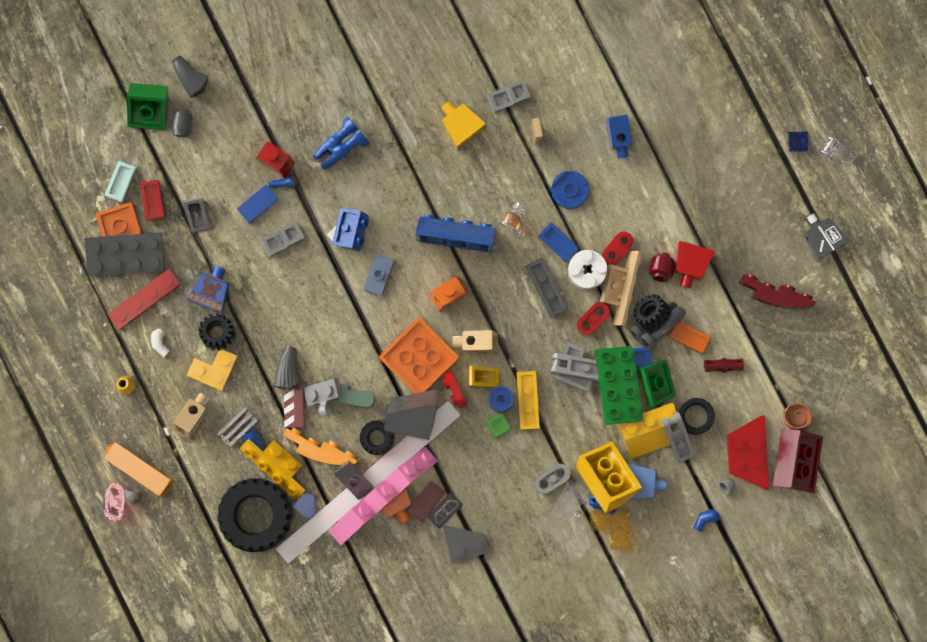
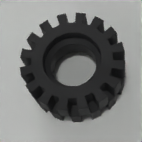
M651 294V297L647 295L645 300L644 298L640 299L642 302H637L636 306L638 308L633 310L635 312L633 313L635 321L646 331H650V329L655 331V328L660 329L661 324L664 326L666 324L664 321L669 320L667 315H671L668 304L659 295ZM656 309L652 315L648 316L651 311Z
M216 313V316L209 314L210 318L204 317V322H200L199 336L203 344L207 348L210 347L211 350L215 351V348H217L219 351L221 347L226 349L227 344L231 345V339L234 340L235 337L232 322L224 314L221 316L219 313ZM221 326L224 328V333L219 338H213L210 336L211 328Z
M373 420L366 423L361 429L359 436L363 449L372 455L385 454L394 444V433L384 431L385 424L381 420ZM375 430L383 432L385 436L384 442L380 445H373L370 442V434Z

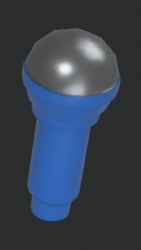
M289 175L285 179L272 180L268 182L269 188L284 186L294 188L297 186L298 180L294 175Z

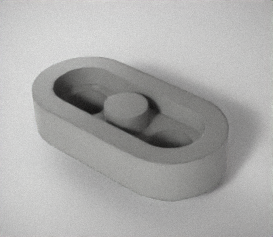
M564 464L555 465L537 477L535 480L536 490L542 494L551 492L570 478V469ZM558 470H562L564 472L563 477L557 476ZM544 480L548 482L546 488L541 486V482Z

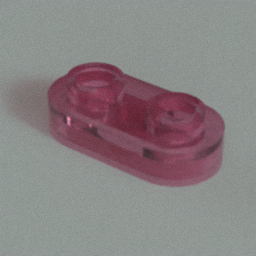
M111 483L105 490L104 513L110 521H119L125 514V488L120 483ZM114 489L119 490L118 496L113 495ZM117 508L118 514L114 516L112 510Z

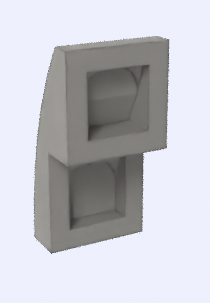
M524 80L487 94V99L493 113L531 98Z
M295 221L280 228L277 232L262 238L260 241L268 256L271 257L298 243L305 237Z

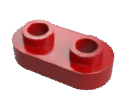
M620 232L614 237L602 253V257L607 265H617L633 245L632 235L628 232ZM626 238L627 244H622L620 239ZM611 252L614 253L615 258L610 259L608 254Z
M603 302L595 303L578 320V331L583 335L592 334L608 318L610 314L608 305ZM602 309L603 315H597L596 311ZM583 323H589L590 328L584 329Z
M452 372L445 373V378L442 381L446 389L450 388L453 393L450 397L454 406L459 405L460 409L467 406Z

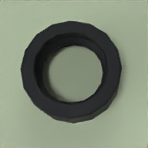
M689 399L681 405L678 411L689 434H703L714 423V409L704 399ZM693 405L702 406L708 416L706 423L698 428L691 427L685 420L686 410Z

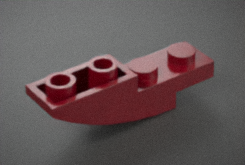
M749 273L747 275L743 274L738 282L755 291L752 299L771 306L804 309L811 308L816 303L812 300V296L806 293L801 295L795 292L796 288L791 285H781L778 290H775L774 285L767 282L763 284L757 281L758 278Z

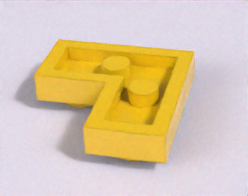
M221 349L218 351L213 365L194 358L187 376L223 391L238 356Z

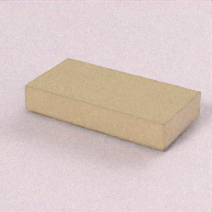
M534 118L532 119L531 127L534 144L542 142L543 132L540 119Z

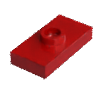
M160 180L140 183L146 221L165 218Z

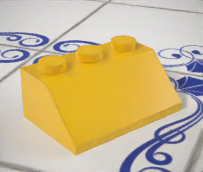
M673 402L642 413L643 421L618 424L630 459L670 445L661 419L665 417L668 419L674 413H677ZM677 423L671 425L670 427L673 428L677 426Z
M613 442L579 456L576 468L605 513L622 506L642 489V486Z

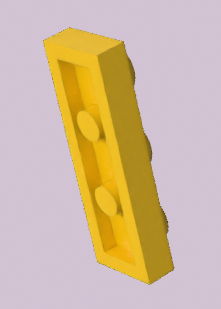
M536 371L517 372L520 430L540 429Z

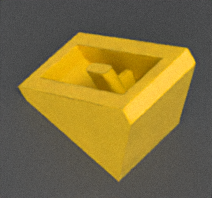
M469 366V387L495 388L499 386V368Z

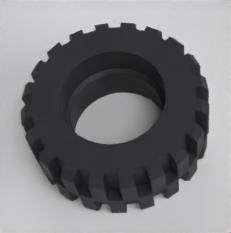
M249 478L237 482V484L228 488V491L223 494L221 503L218 505L217 522H219L221 533H223L224 538L232 546L243 551L263 552L274 548L284 540L291 528L290 525L293 518L292 506L287 495L280 487L265 479ZM251 497L263 498L270 504L273 510L271 525L268 529L258 534L246 532L240 527L237 520L239 506L243 501Z

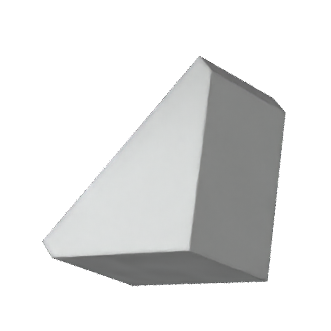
M203 197L183 200L191 232L210 229Z

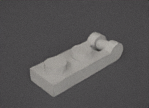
M553 353L552 360L554 362L550 373L599 382L596 360ZM561 362H567L566 368L561 367Z
M679 412L674 413L668 419L666 417L661 419L677 462L680 463L696 456ZM677 423V426L673 428L670 427L671 425Z

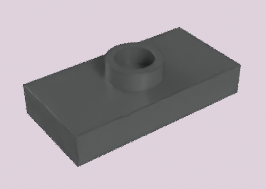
M349 460L334 470V475L358 500L373 490V485Z

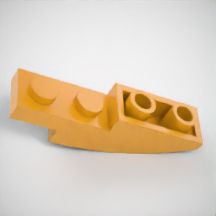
M292 428V430L286 429L283 434L299 444L296 450L297 453L312 460L340 466L348 460L353 465L358 463L355 460L356 455L347 450L343 453L338 450L340 446L332 441H329V443L324 441L319 448L317 441L310 437L308 440L301 437L303 433L295 428Z

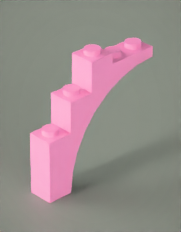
M424 447L399 466L386 480L348 511L329 530L331 535L340 545L344 544L395 497L436 464L438 460Z

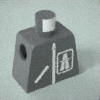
M813 213L805 219L811 229L806 231L804 236L816 262L849 241L846 235L830 218L820 222L816 214Z

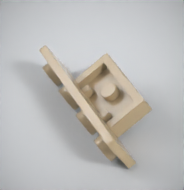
M640 251L628 252L625 268L608 265L600 302L616 306L612 325L625 326L628 320L629 305L632 302V292L637 281L636 274L641 263Z

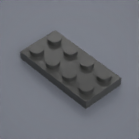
M162 232L84 238L88 276L165 271Z

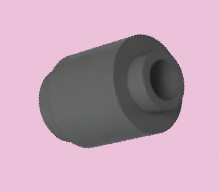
M178 109L177 112H173L171 127L173 136L188 137L192 122V114H189V110Z

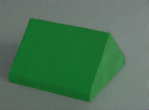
M667 359L638 366L646 401L650 407L676 396Z

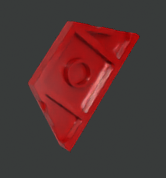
M762 415L727 435L729 474L769 490L765 415Z

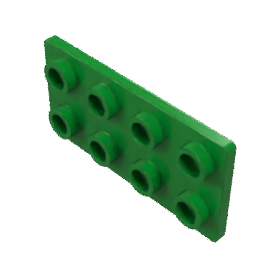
M633 346L596 349L595 358L604 424L612 425L643 421Z

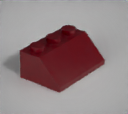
M782 428L773 486L815 493L823 436L801 430Z

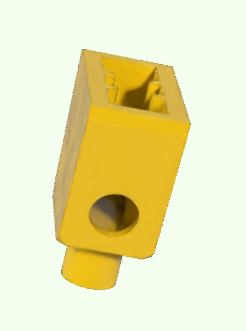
M448 101L441 107L447 115L442 119V123L456 149L460 148L486 127L484 121L464 104L455 108L451 101Z

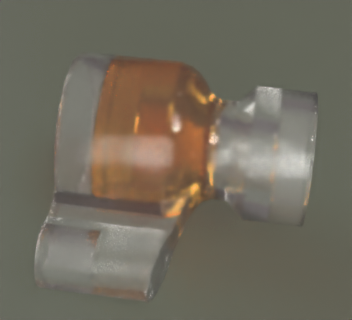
M515 201L511 207L512 210L504 214L499 224L519 238H523L528 227L520 218L525 215L528 209Z

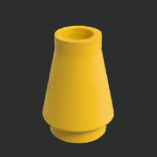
M129 376L120 377L116 382L117 391L123 395L132 393L135 389L134 380ZM126 381V386L122 387L121 383Z

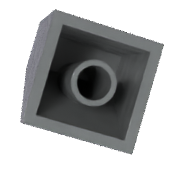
M435 389L392 398L390 405L386 404L382 417V423L385 424L384 431L430 440L440 390Z

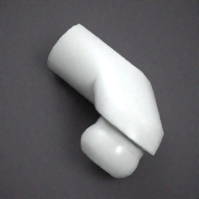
M157 329L151 334L152 347L165 358L170 353V350L162 342L165 332L162 329Z

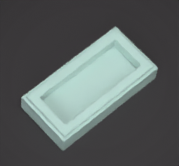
M118 160L104 196L123 203L137 168Z

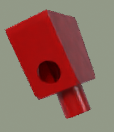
M268 141L255 158L283 178L287 177L295 165L294 160L287 153Z
M683 241L678 242L675 274L682 276L681 287L691 289L693 279H702L715 250Z

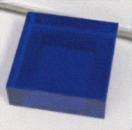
M788 132L789 152L808 151V132Z

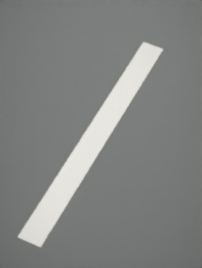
M447 401L436 411L430 440L407 436L370 467L363 475L373 485V489L455 421L460 414ZM346 488L277 547L276 550L287 563H290L368 494L358 500Z

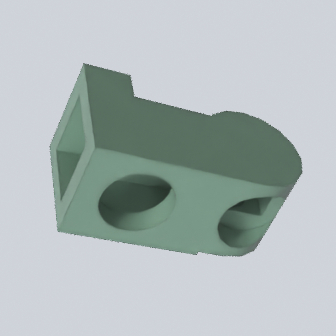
M341 383L340 388L343 397L338 398V403L361 408H369L374 404V396L371 392L349 390V384Z

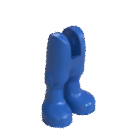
M347 116L343 120L341 129L337 133L328 136L327 140L314 153L313 158L318 160L328 152L330 157L321 164L322 169L325 170L342 158L347 157L351 149L357 145L366 147L370 142ZM354 133L345 143L341 144L345 137Z

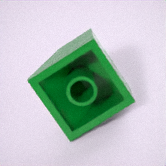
M130 83L127 92V127L165 130L168 112V86Z

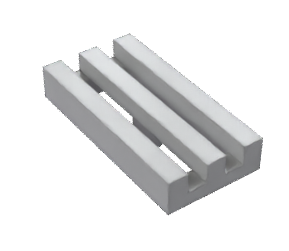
M244 407L217 435L231 448L258 420ZM246 413L247 416L224 436L223 434ZM251 419L252 422L230 442L228 439Z

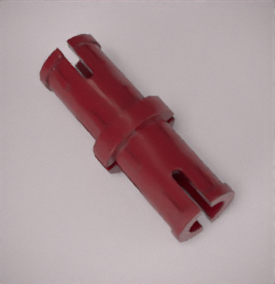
M743 358L704 360L705 372L721 371L726 373L727 371L744 370Z

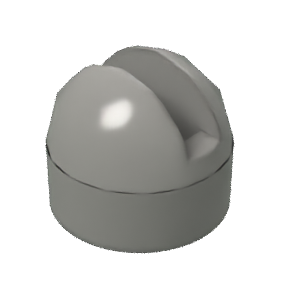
M724 478L719 481L718 487L723 494L728 495L735 489V483L732 482L731 478Z
M134 488L125 489V499L129 503H136L140 498L141 490Z

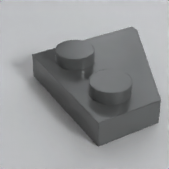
M443 526L452 562L489 553L485 534Z

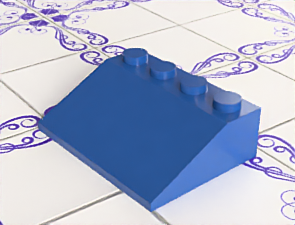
M424 214V217H419L415 233L417 242L492 253L496 228H492L491 224L481 223V226L473 225L472 221L462 220V223L454 222L453 218L443 217V220L435 219L436 216Z

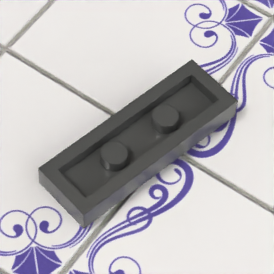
M543 258L526 265L525 268L550 318L568 310Z

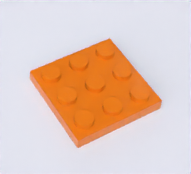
M420 317L378 356L414 394L425 392L460 358Z

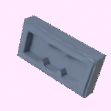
M375 254L363 290L382 296L394 260Z

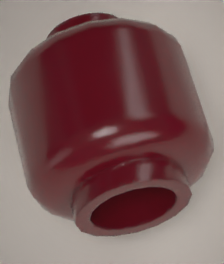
M661 252L659 255L651 258L649 274L653 280L667 282V280L673 277L675 260L668 253Z

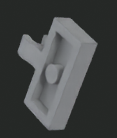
M338 378L303 388L307 406L320 404V416L334 414L330 400L343 397Z

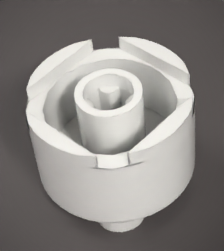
M592 250L578 252L573 256L568 266L570 282L580 290L596 289L602 284L607 274V264L604 258ZM589 266L591 268V274H584L583 267L587 268Z

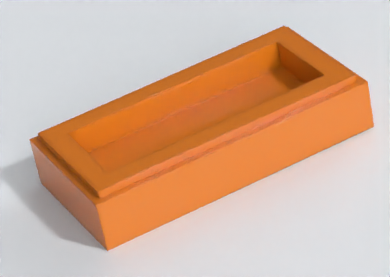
M679 322L672 329L668 338L703 355L711 336Z

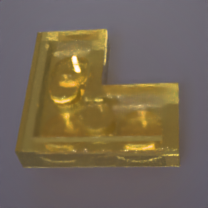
M616 510L612 515L604 511H590L591 531L610 530L611 549L631 548L629 510Z

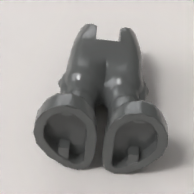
M675 302L668 303L671 315H667L669 320H665L666 324L664 326L661 324L660 329L655 328V331H651V329L646 331V329L644 330L637 325L629 328L635 340L641 346H645L648 351H653L659 341L668 335L686 315V311L682 307H678Z

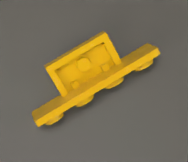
M250 439L241 446L240 450L244 455L258 465V468L269 475L276 484H279L289 496L298 500L305 492V489L292 478L302 465L275 440L264 451L258 448Z

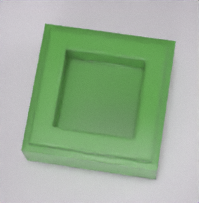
M502 412L485 422L495 439L512 429Z

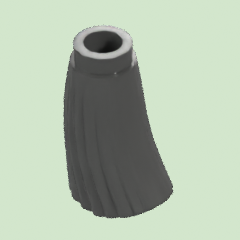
M182 56L174 58L172 60L173 67L189 97L194 98L203 93L209 76L197 72Z
M285 346L276 370L274 387L292 389L302 383L297 373L296 348Z

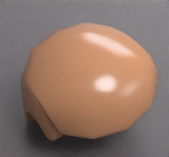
M794 403L787 406L783 412V419L789 429L803 431L810 426L813 415L811 409L805 404Z

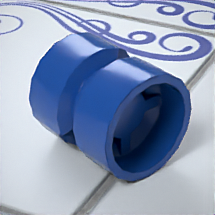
M504 386L493 388L488 397L491 409L499 413L509 410L513 403L511 390Z

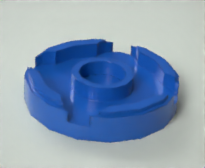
M562 172L552 182V198L562 208H578L588 197V182L578 172Z

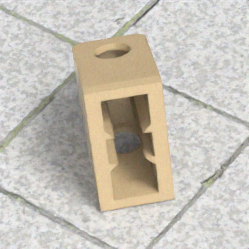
M493 330L463 331V336H453V348H462L463 351L468 353H498V333ZM475 339V343L471 345V341Z
M199 393L195 401L189 399L173 422L174 431L190 440L206 415L205 405L209 398Z

